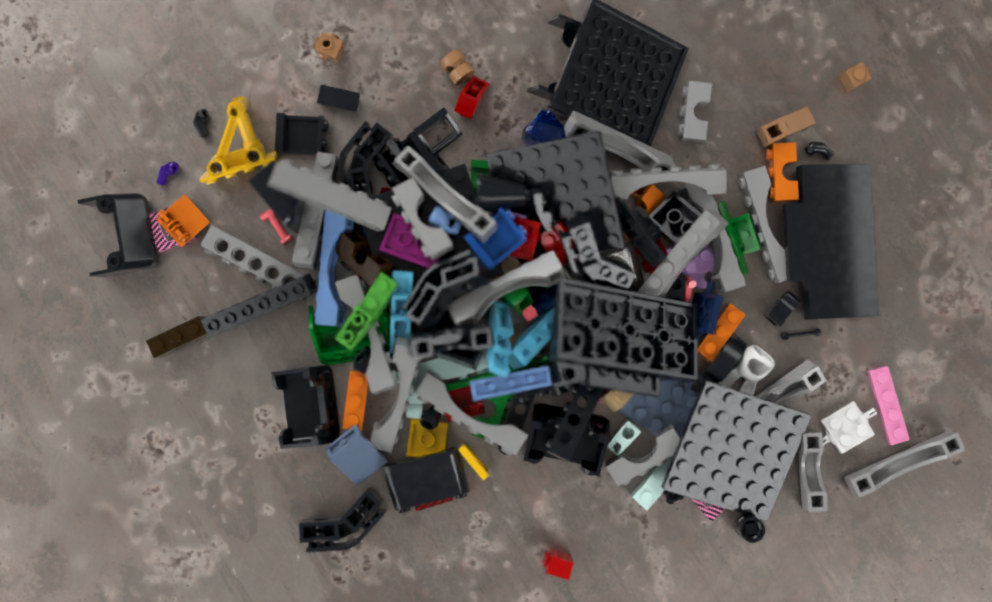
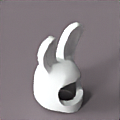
M756 345L748 346L732 371L718 384L731 387L737 379L743 377L744 380L739 391L754 395L757 382L773 370L775 362L760 347Z

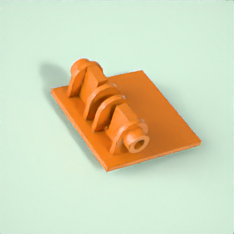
M186 194L166 211L164 209L158 213L159 217L156 219L181 248L211 223Z

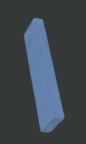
M548 365L513 372L506 377L498 375L470 381L473 401L552 385Z

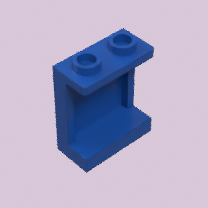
M502 207L492 217L496 221L497 230L484 244L472 233L464 237L484 264L488 266V269L491 270L528 241L526 237L527 231L521 224L519 226L513 221L515 216L509 209L505 211Z

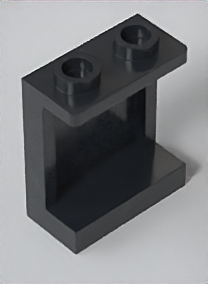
M277 113L275 152L278 154L317 156V152L324 153V151H327L325 132H328V120L323 115L312 117Z
M414 131L408 134L405 140L401 141L406 148L409 146L423 159L430 155V152ZM389 150L382 154H376L374 163L376 168L386 176L388 185L396 187L409 180V178L392 164L397 157L392 156Z

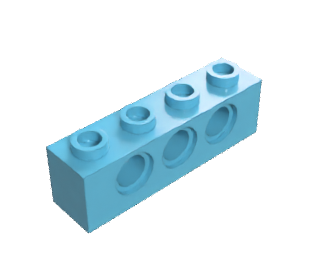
M553 307L539 315L511 344L512 354L507 359L508 364L513 369L525 367L551 339Z

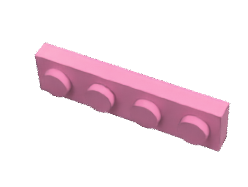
M888 366L867 371L888 444L895 445L909 441V435Z

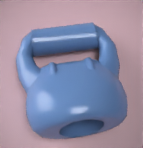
M441 206L434 208L428 220L432 228L443 227L444 231L454 235L458 234L462 227V224ZM450 220L455 221L452 228L448 226Z

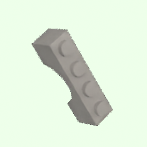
M412 177L392 188L394 193L392 199L397 207L401 206L404 212L401 215L406 223H411L413 227L411 232L416 241L418 239L421 240L423 244L421 249L426 257L430 256L432 261L453 250V245L443 227L431 228L419 220L418 209L424 201V197L414 178Z
M673 424L655 433V447L647 456L632 458L622 452L620 455L606 461V468L617 486L629 484L635 476L645 475L650 471L649 468L664 464L667 458L674 455L681 437Z
M805 431L798 447L802 509L807 512L828 511L827 491L822 482L820 468L821 456L824 452L823 434L819 431Z

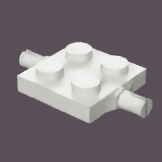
M852 401L821 419L820 423L824 427L826 434L823 437V446L831 442L839 453L843 454L874 436L875 434L869 426L868 419L877 415V412H874L875 409L871 408L863 413L859 410L856 403Z

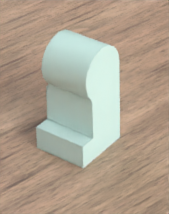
M411 383L414 386L412 395L407 396L409 404L406 418L421 419L425 403L418 400L417 397L419 395L415 394L421 383Z
M627 417L609 439L607 448L616 456L620 455L641 433V429Z

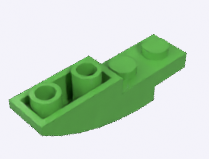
M381 272L361 304L355 307L335 339L350 350H353L391 301L390 297L399 283Z

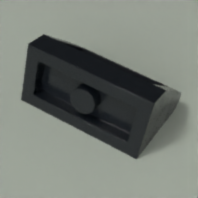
M444 107L414 129V132L430 154L439 153L463 134ZM447 119L455 131L431 148L423 136Z

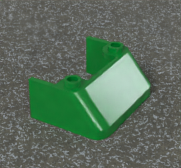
M313 305L309 306V332L319 361L322 364L333 365L353 362V358L365 346L371 349L368 332L353 350L344 346L335 339L342 327L316 325ZM387 305L378 318L380 326H377L379 333H383L386 344H384L385 351L390 350L391 313L389 305Z

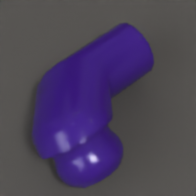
M172 161L161 166L156 183L166 186L168 177L179 171V165Z

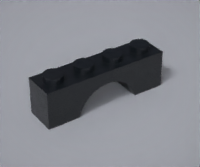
M485 323L406 334L408 354L413 359L432 357L438 352L450 349L476 350L492 347L491 327Z

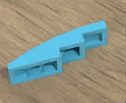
M393 271V280L398 282L399 285L392 294L390 353L394 351L397 336L406 338V334H411V320L406 317L408 311L402 307L412 293L413 272Z
M496 300L490 306L488 326L491 327L492 347L487 348L489 372L506 377L510 374L507 358L512 354L509 338L514 334L509 306Z

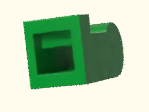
M471 161V182L475 193L478 191V186H480L477 185L478 174L488 175V161Z

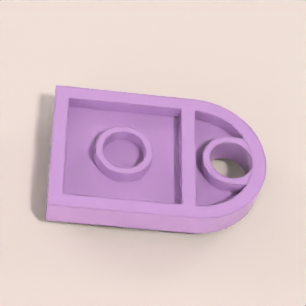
M707 245L681 272L682 274L689 275L696 281L695 288L706 289L707 282L704 280V274L706 272L712 273L714 266V251L711 247ZM669 247L666 250L667 253L669 254L674 247Z

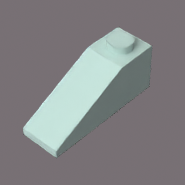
M673 456L667 458L664 464L660 466L655 465L631 492V497L646 510L663 493L664 490L661 485Z

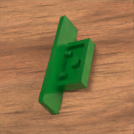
M726 201L719 202L718 211L728 222L725 230L731 240L733 252L737 256L740 271L743 275L749 274L744 255L762 249L751 215L747 213L731 218Z

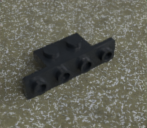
M617 196L616 202L623 232L651 267H656L667 258V255L656 243L664 234L659 226L651 220L645 209L638 205L633 210H630L623 200Z

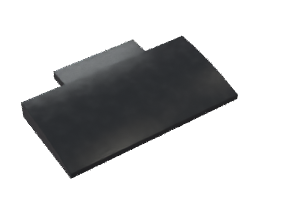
M814 164L796 167L799 200L798 203L783 204L787 282L802 281L804 320L878 317L879 303L871 165Z
M560 278L558 279L554 305L550 361L586 366L587 387L652 397L660 396V378L687 383L698 380L697 304Z

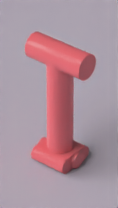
M271 208L259 215L263 222L269 219L282 239L280 240L282 246L294 240L292 235L286 233Z
M685 275L684 302L691 303L692 290L697 283L689 275Z
M532 305L522 311L527 322L538 316L537 310Z

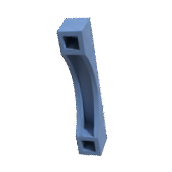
M325 210L323 215L324 229L321 235L322 251L319 255L320 271L317 276L319 281L316 292L317 305L314 319L316 325L343 327L346 319V306L341 301L335 284L336 265L339 256L335 252L342 234L353 232L354 221Z

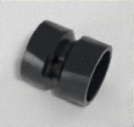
M741 514L736 518L734 523L735 531L744 540L755 543L764 537L765 526L760 519Z

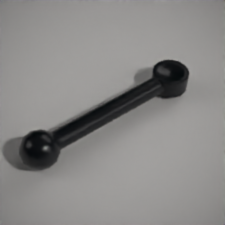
M820 329L792 334L784 332L781 334V338L787 340L791 337L820 336L822 332Z

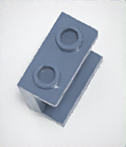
M354 425L325 448L329 460L356 485L365 481L387 463L383 451H378L363 436L361 429L357 425Z

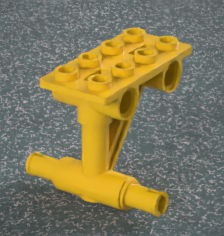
M237 96L229 102L227 107L229 119L217 154L207 164V172H204L199 179L201 183L212 184L218 181L217 178L223 176L226 179L236 176V173L239 171L247 173L255 170L256 166L262 165V167H265L271 161L276 160L278 153L275 151L267 153L264 145L260 143L259 138L255 135L247 113L249 102L245 96ZM238 125L244 141L242 143L244 148L228 152ZM251 151H256L259 156H254ZM215 162L219 163L222 167L216 166Z

